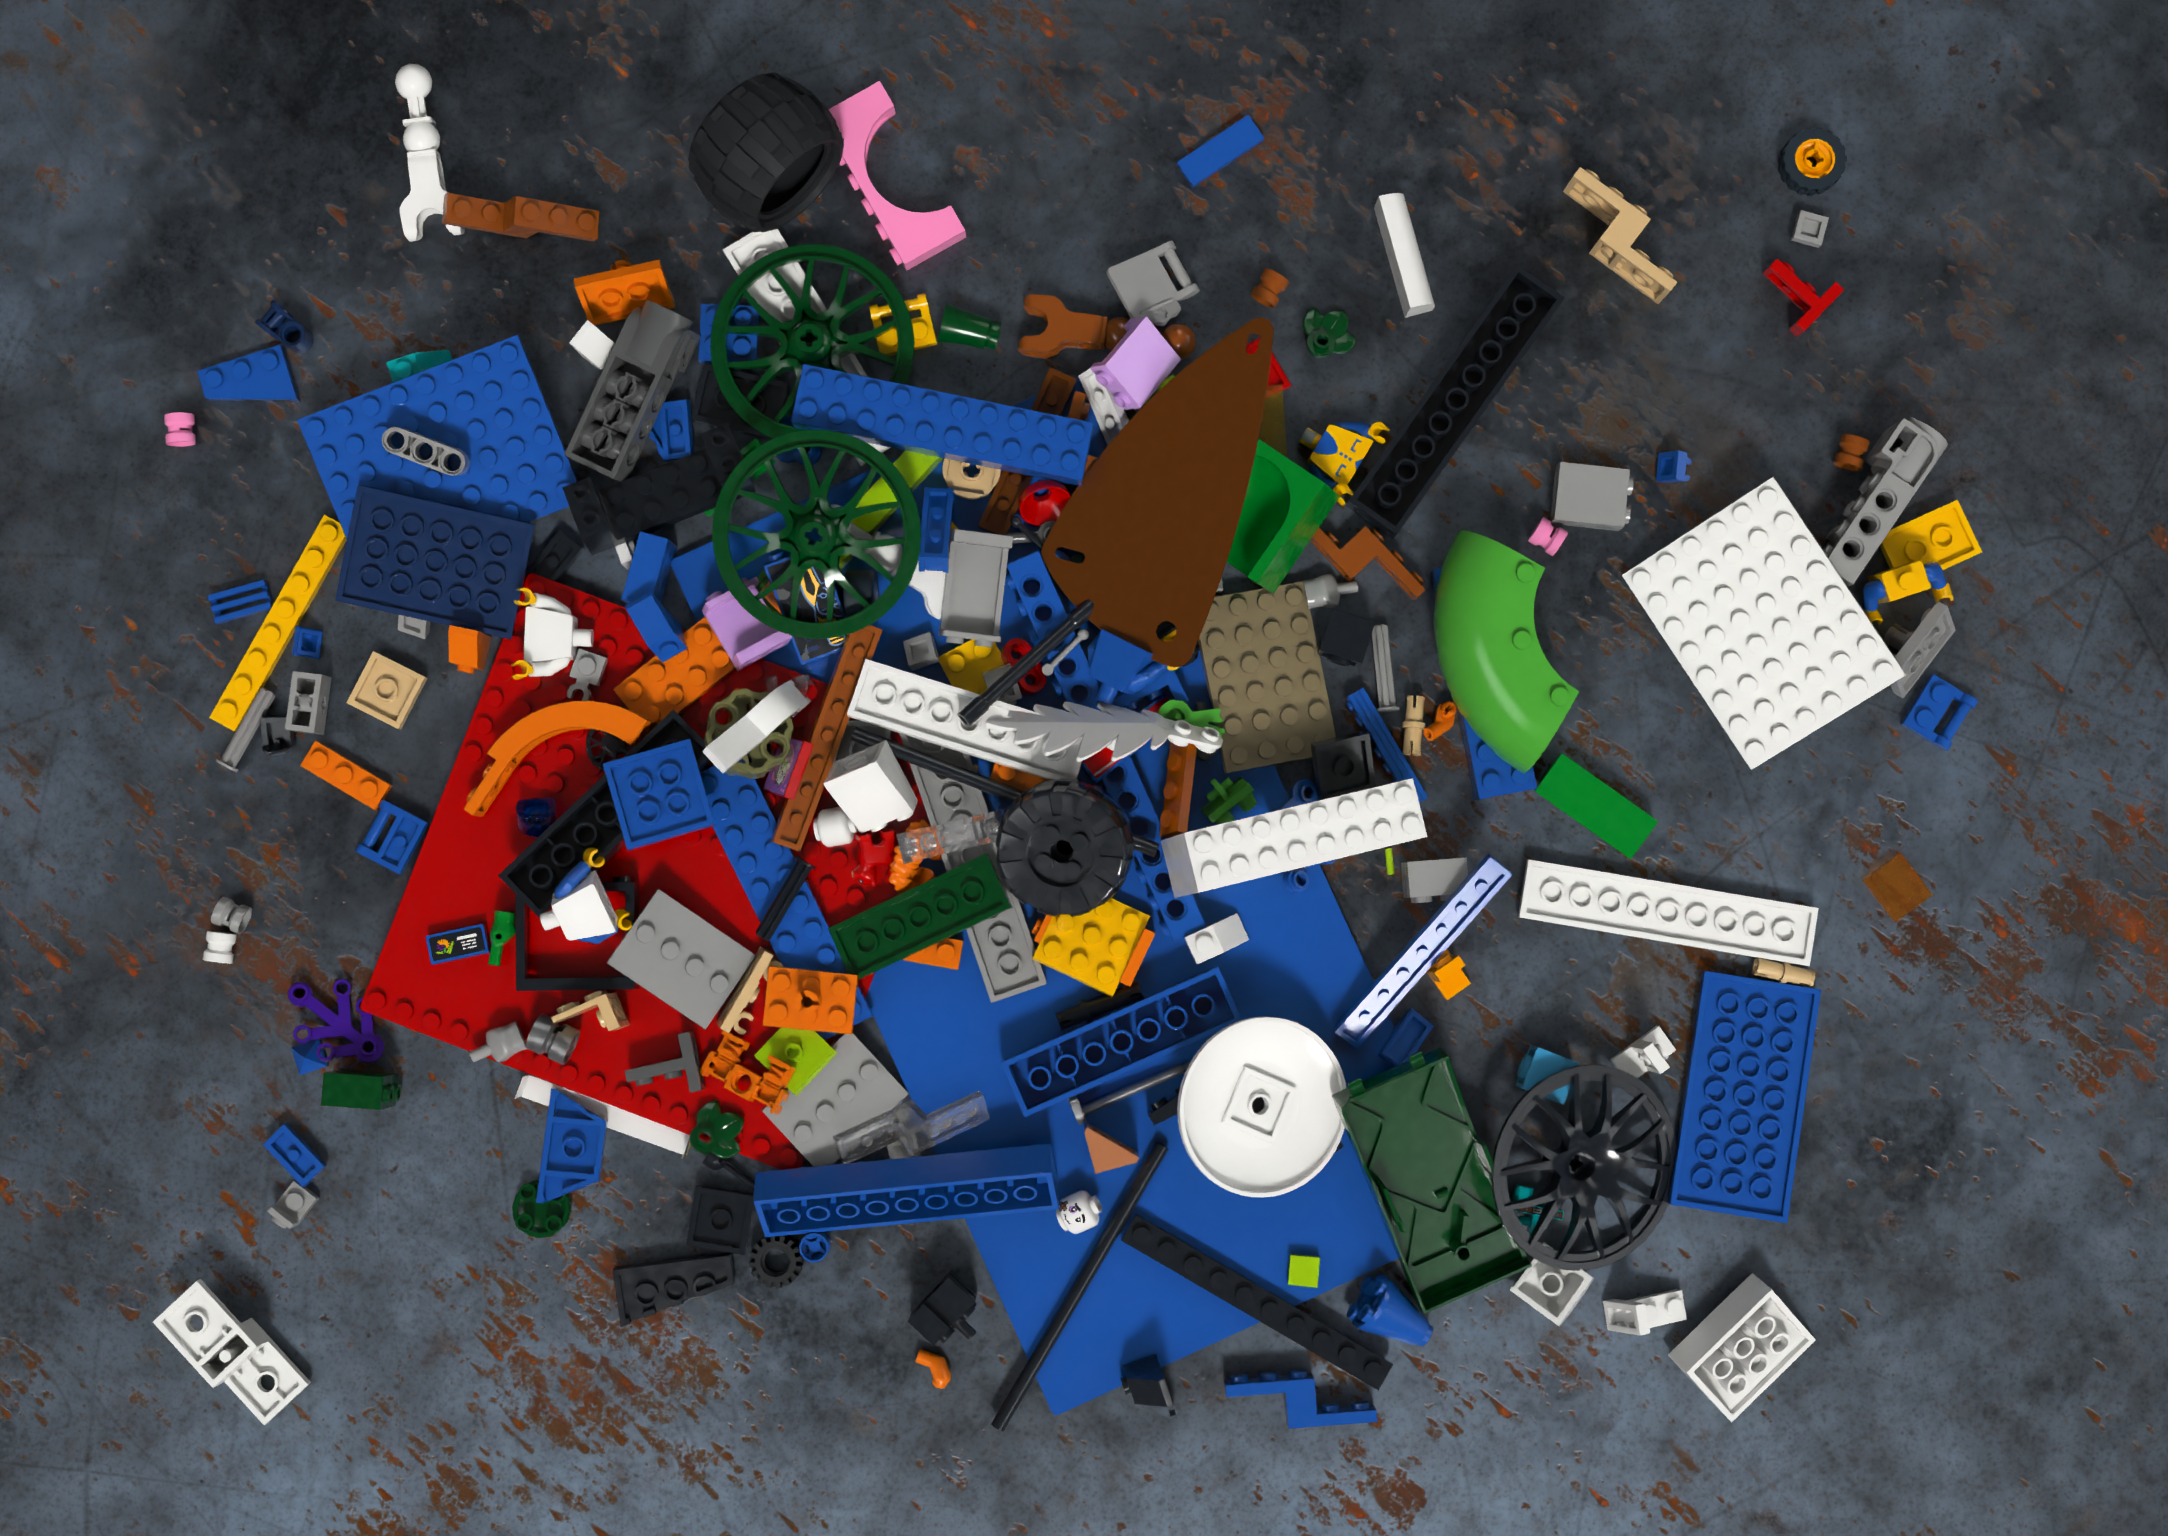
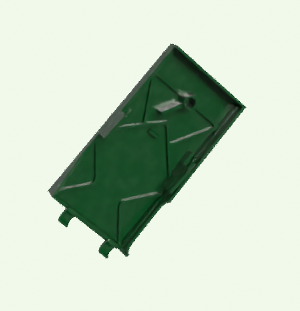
M1437 1048L1422 1055V1051L1410 1055L1408 1062L1364 1081H1361V1078L1355 1079L1348 1083V1088L1331 1095L1416 1304L1424 1314L1532 1267L1525 1251L1510 1237L1499 1218L1492 1194L1491 1170L1493 1172V1160L1486 1144L1475 1132L1455 1078L1450 1058L1441 1048Z

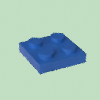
M701 304L699 363L712 364L710 349L711 331L719 304ZM737 305L729 327L759 326L760 315L752 306ZM727 334L728 362L757 360L759 336Z

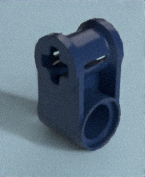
M272 300L270 309L261 320L257 319L254 323L296 353H305L310 350L314 340L312 333L296 321L294 316ZM296 332H301L299 340L292 343V336Z

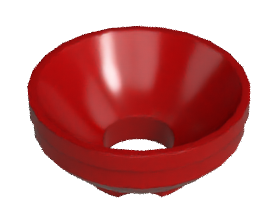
M1040 479L1029 485L1019 498L1018 505L1021 517L1027 523L1038 526L1049 521L1056 522L1071 497L1068 489L1060 482ZM1038 490H1049L1044 496H1034V493Z

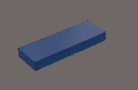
M1247 115L1179 160L1177 166L1191 187L1194 188L1262 143L1265 138L1251 117Z

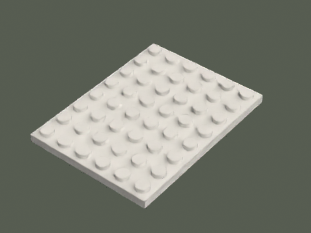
M1774 476L1622 575L1751 770L1906 676V673Z

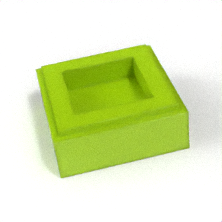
M1290 1254L1287 1284L1318 1288L1320 1257Z

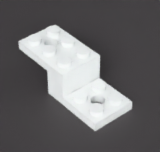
M201 1279L197 1280L153 1321L157 1328L212 1388L225 1382L263 1425L268 1424L311 1383L253 1318L240 1323ZM193 1314L201 1316L204 1321L203 1328L200 1331L194 1330L190 1325V1318ZM263 1375H271L274 1378L275 1386L272 1390H266L261 1385Z

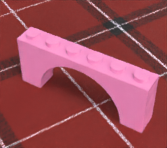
M880 81L828 109L836 120V124L844 139L843 154L839 165L843 166L846 164L850 171L847 178L854 191L860 189L864 199L861 200V203L869 216L874 214L879 222L875 227L882 240L888 239L893 248L889 252L897 266L902 263L907 271L966 238L965 229L951 205L933 212L907 211L886 201L872 185L867 172L869 146L878 129L896 114L894 105Z

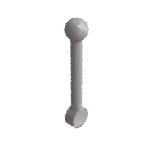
M1080 629L1077 634L1078 636L1050 664H1045L1042 667L1043 674L1046 676L1052 675L1054 667L1081 640H1086L1089 637L1088 630Z

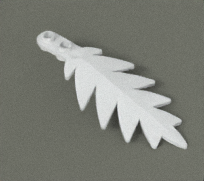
M1064 702L1063 707L1069 712L1035 704L1033 710L1038 714L1010 710L1007 714L1010 718L987 720L985 723L986 727L1016 732L1013 741L1016 745L1049 735L1043 753L1044 756L1057 753L1079 740L1081 745L1076 758L1078 762L1095 755L1105 747L1113 751L1111 760L1117 761L1142 747L1151 738L1150 748L1152 750L1159 748L1167 738L1173 744L1182 747L1188 746L1189 743L1194 744L1199 750L1206 753H1214L1223 743L1219 732L1214 728L1194 726L1184 720L1174 721L1166 719L1160 714L1145 709L1138 713L1103 702H1099L1097 708L1101 711L1080 704Z

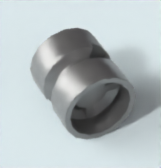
M541 1013L528 1035L525 1048L539 1055L546 1052L548 1053V1059L565 1065L577 1045L581 1030L567 1024L559 1026L558 1022L553 1023L550 1016Z

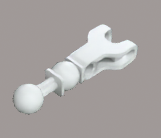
M409 63L402 66L397 72L395 85L399 94L407 99L410 119H404L402 122L406 127L403 142L408 151L411 191L400 206V217L405 237L409 242H413L423 237V222L428 216L432 214L443 215L444 195L449 192L446 191L441 155L437 151L440 144V135L435 128L436 122L432 117L427 116L425 98L431 91L432 78L425 67ZM446 225V228L453 235H463L465 232L463 227Z
M837 504L831 505L832 508L843 507ZM852 522L847 529L858 539L895 538L890 535H880L881 533L878 531L870 535L852 524ZM901 544L864 549L884 566L892 576H895L903 553ZM917 563L909 586L922 594L928 614L940 620L946 572L927 571L926 569L925 572H920L919 564Z

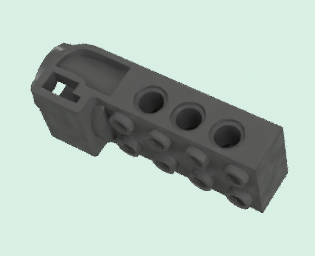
M645 300L642 308L637 307L629 314L564 456L621 482L629 479L679 371L685 372L701 336L690 330L693 323L691 320L649 300Z

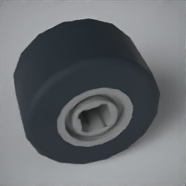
M861 570L847 571L845 573L847 580L870 604L879 598L878 580L875 571ZM843 588L846 618L864 610L865 607Z

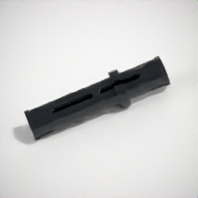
M1135 981L1130 987L1124 986L1115 990L1113 997L1104 994L1086 1002L1083 999L1079 1001L1080 1004L1056 1012L1055 1015L1061 1030H1064L1083 1021L1089 1023L1096 1016L1144 999L1138 981Z

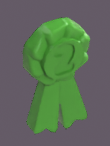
M1169 700L1160 707L1157 713L1166 719L1174 721L1184 720L1194 726L1214 728L1219 732L1220 737L1226 731L1223 728L1210 725L1223 722L1219 716L1220 708L1192 712L1184 701Z

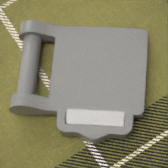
M1173 240L1114 265L1106 271L1131 319L1147 316L1154 326H1164L1169 319L1176 317L1181 311L1178 301L1188 299L1200 291L1197 284H1193L1174 251L1176 246ZM1165 256L1182 287L1181 290H1176L1159 257Z

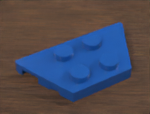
M551 1089L536 1198V1203L541 1204L600 1182L608 1122L556 1089Z

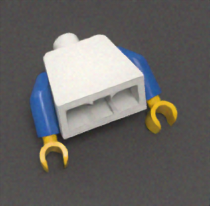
M593 847L586 849L583 854L584 862L580 861L555 888L551 902L553 910L540 914L541 924L545 931L561 926L566 939L570 941L577 939L578 941L599 944L617 933L618 928L629 930L632 927L631 921L628 919L623 920L630 913L621 908L614 911L596 870L591 872L592 866L596 868L601 867L605 862L604 857L601 856L594 862L592 861V857L598 852V849Z

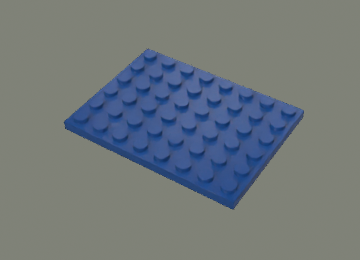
M519 335L297 420L346 539L348 537L358 485L531 522L569 507L562 487L578 482L569 457L564 456L566 449ZM391 427L406 428L466 452L470 459V467L467 472L458 476L441 473L388 452L382 445V435ZM396 432L391 439L392 445L396 449H400L404 445V436ZM424 443L420 447V456L425 460L431 458L433 455L431 445ZM452 454L449 456L447 462L449 468L453 471L460 468L461 459L458 455Z

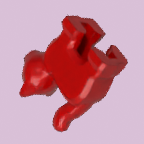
M893 829L876 831L879 841L874 843L869 832L855 834L856 840L859 843V862L851 872L853 879L858 880L862 885H872L875 887L877 878L875 865H888V878L891 877L890 864L894 861L893 857L896 854L894 851L896 837L895 830Z

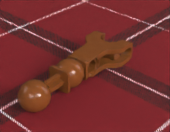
M1029 294L1024 297L1023 301L1025 311L1030 315L1043 318L1048 325L1046 330L1040 335L1022 337L1018 343V351L1024 356L1050 359L1058 355L1065 348L1105 350L1106 346L1112 351L1127 333L1124 325L1130 319L1117 317L1108 321L1106 316L1071 312L1055 296ZM1177 323L1166 327L1164 331H1159L1181 359L1187 358L1195 350L1196 336L1190 327Z

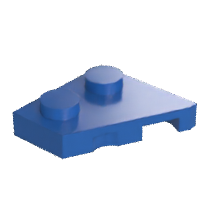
M687 399L664 402L649 434L650 439L655 442L662 459L666 462L675 461L694 453L691 405Z

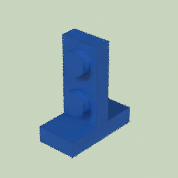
M1167 669V672L1133 695L1124 693L1115 697L1112 705L1134 710L1139 707L1138 701L1147 697L1150 702L1164 695L1163 689L1168 688L1173 700L1184 701L1187 704L1189 699L1175 671Z

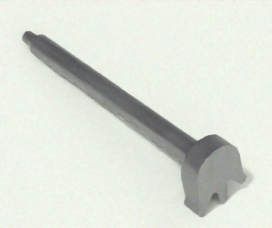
M1190 1062L1184 1065L1180 1063L1084 1105H1080L1076 1095L1068 1098L1078 1125L1087 1122L1086 1114L1185 1073L1184 1070H1187Z

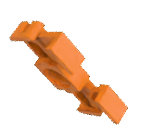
M723 1030L721 1034L725 1036L717 1050L719 1053L711 1051L700 1069V1074L706 1077L710 1074L725 1082L724 1088L750 1102L756 1099L771 1108L769 1113L778 1115L783 1108L780 1103L787 1101L789 1097V1091L782 1089V1087H787L796 1068L775 1056L769 1055L767 1059L772 1064L770 1065L769 1072L764 1073V1077L758 1075L748 1068L737 1064V1062H741L739 1057L743 1049L747 1051L750 1043L731 1032L727 1033ZM748 1075L751 1079V1085L747 1090L741 1091L738 1087V1081L741 1076Z

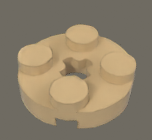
M944 458L942 470L948 488H954V493L964 499L975 500L989 496L1001 476V470L976 465V468L980 469V473L970 478L968 473L964 472V467H969L970 463Z

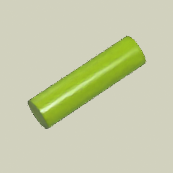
M1392 848L1385 849L1387 875L1395 874Z

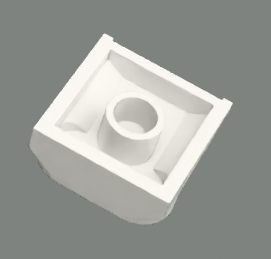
M1543 1242V1245H1545V1246H1547V1247H1549V1248H1552V1247H1550L1548 1244H1546L1545 1242ZM1534 1258L1531 1262L1532 1267L1525 1270L1519 1280L1511 1287L1510 1291L1560 1327L1582 1298L1594 1278L1582 1269L1580 1271L1554 1268Z

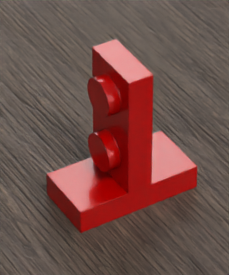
M1778 258L1762 273L1804 312L1789 328L1796 337L1802 334L1844 290L1835 282L1818 297L1815 288L1810 283L1802 282L1795 275L1792 266L1787 262H1781Z

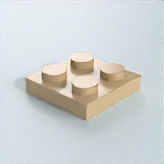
M373 651L346 703L401 730L428 678Z

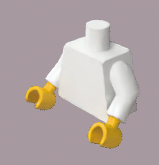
M528 588L516 589L517 591L524 592L525 600L523 602L513 600L516 605L530 604L531 607H526L524 660H518L511 664V666H520L522 674L513 675L514 679L519 680L527 675L530 677L552 676L567 667L570 660L576 658L577 646H593V629H578V618L571 614L569 607L554 597L532 593Z

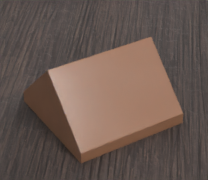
M1089 1123L1086 1124L1084 1133L1095 1174L1137 1163L1139 1159L1137 1151Z

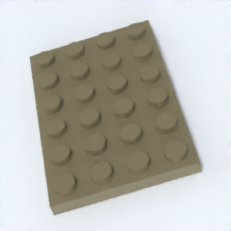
M1303 581L1279 585L1274 594L1262 588L1214 597L1208 617L1198 639V644L1200 646L1211 709H1221L1219 716L1223 722L1215 724V726L1226 730L1221 735L1223 743L1219 748L1224 774L1312 758L1311 743L1336 738Z

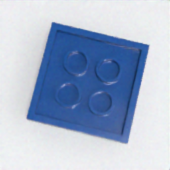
M690 739L603 763L628 851L715 826Z

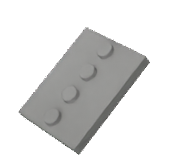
M657 889L606 963L703 1029H706L756 955Z
M842 1034L830 1045L838 1054L797 1097L787 1087L783 1088L789 1091V1097L787 1101L780 1103L783 1108L778 1115L769 1113L771 1108L767 1105L761 1109L814 1167L834 1164L909 1094L854 1034Z

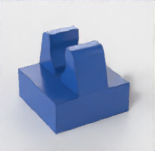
M1678 450L1658 453L1656 482L1673 483L1689 481L1690 476L1685 475L1686 465H1691V459L1687 457V452Z

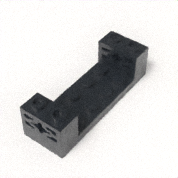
M729 423L701 433L706 449L601 490L597 489L591 477L562 487L580 537L591 555L593 556L638 538L640 532L649 534L715 508L726 480L743 460L742 453ZM751 477L743 484L742 490L756 492ZM737 495L736 499H739L744 496Z

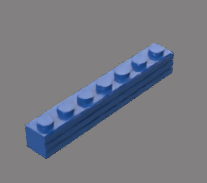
M1361 688L1347 696L1345 703L1348 709L1356 714L1355 720L1359 727L1363 726L1364 730L1370 734V742L1375 747L1373 751L1378 759L1382 758L1384 770L1387 774H1391L1394 779L1392 783L1413 778L1419 803L1427 799V794L1365 689Z

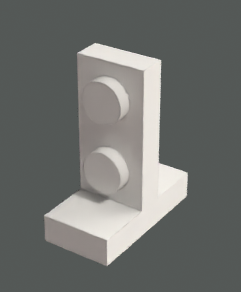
M1655 1026L1611 1058L1610 1061L1615 1068L1639 1078L1647 1071L1661 1074L1670 1068L1665 1060L1676 1049L1659 1026Z
M1678 1289L1630 1300L1609 1299L1603 1301L1607 1330L1645 1335L1650 1333V1328L1687 1320L1682 1290Z

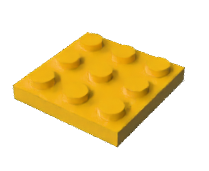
M1113 898L1104 905H1100L1083 915L1071 917L1070 914H1057L1056 917L1052 916L1032 959L1113 997L1150 916Z

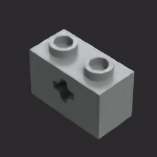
M293 671L285 730L324 735L332 677Z

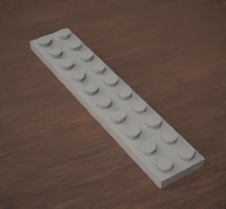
M899 733L903 745L975 772L968 754ZM910 763L946 872L986 853L989 854L1013 906L1011 909L966 929L991 1003L1047 984L1041 964L1032 959L1036 950L1019 900L1011 893L1010 885L1006 879L1001 877L996 861L997 835L982 791Z

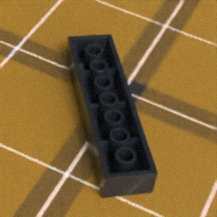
M675 710L671 711L624 756H631L690 739L700 772L712 763L702 752L705 749L704 740ZM606 774L498 875L539 918L541 913L553 910L551 902L555 888L580 861L584 862L583 854L586 849L592 847L598 849V852L593 855L592 861L594 862L601 856L604 857L605 864L625 845ZM592 866L591 872L595 870L597 872L601 867L596 868Z

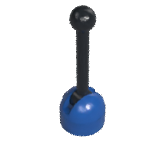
M1018 516L1012 517L1010 520L1011 526L1019 528L1042 551L1043 544L1022 524L1021 518ZM1055 551L1057 558L1070 560L1063 551Z

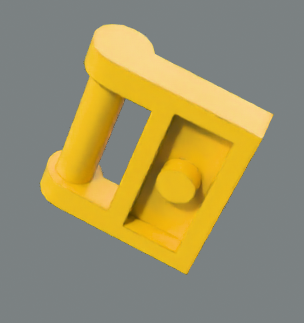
M918 294L917 298L905 300L908 311L920 309L922 317L911 319L915 343L914 350L937 345L926 294ZM878 304L869 306L874 329L882 326L881 318L892 315L888 304L879 307ZM894 327L876 338L879 352L887 356L897 354V328Z

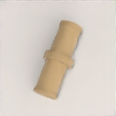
M1414 695L1406 696L1405 721L1402 722V728L1404 729L1402 754L1411 756V744H1413V756H1421L1422 730L1425 729V723H1423L1425 697L1416 696V707L1414 708Z
M1758 957L1753 962L1752 974L1755 976L1775 979L1778 983L1786 984L1788 982L1809 988L1814 984V970L1791 966L1788 962L1779 963Z

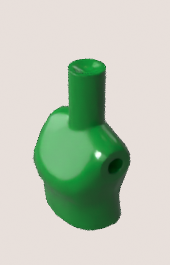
M494 910V921L490 930L492 944L488 961L489 965L500 966L503 945L516 934V914ZM497 935H502L501 939H497Z

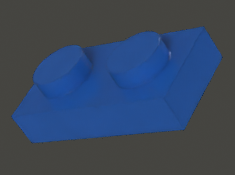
M288 1123L283 1124L263 1144L302 1187L307 1186L327 1166Z

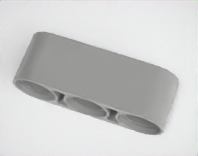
M391 427L382 435V445L388 452L441 473L458 476L467 472L470 467V459L466 452L406 428ZM396 432L401 433L405 440L404 445L400 449H396L391 442L392 436ZM424 443L430 444L433 449V455L428 460L423 459L419 452L420 447ZM452 454L458 455L461 459V466L456 471L450 469L447 463L449 456Z

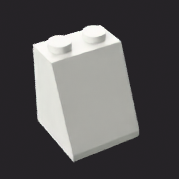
M887 740L835 761L823 783L827 791L860 833L869 830L876 832L883 829L890 821L895 819L903 821L913 815L918 802Z

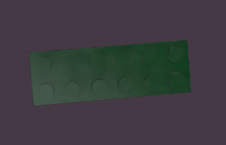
M986 853L828 928L847 972L849 974H859L858 980L1011 909L1013 906L989 854Z

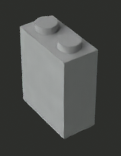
M1559 462L1555 466L1550 513L1551 524L1620 531L1630 520L1631 509L1626 506L1627 495L1632 494L1634 483L1633 478H1629L1630 469Z

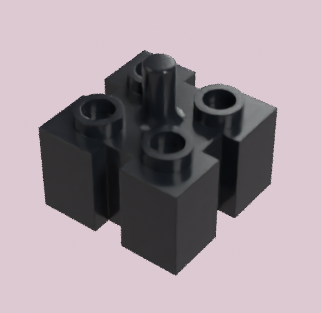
M951 1269L931 1293L911 1312L907 1322L933 1346L938 1341L945 1343L955 1332V1328L970 1340L976 1334V1330L965 1320L976 1309L975 1306L977 1304L975 1300L977 1293Z

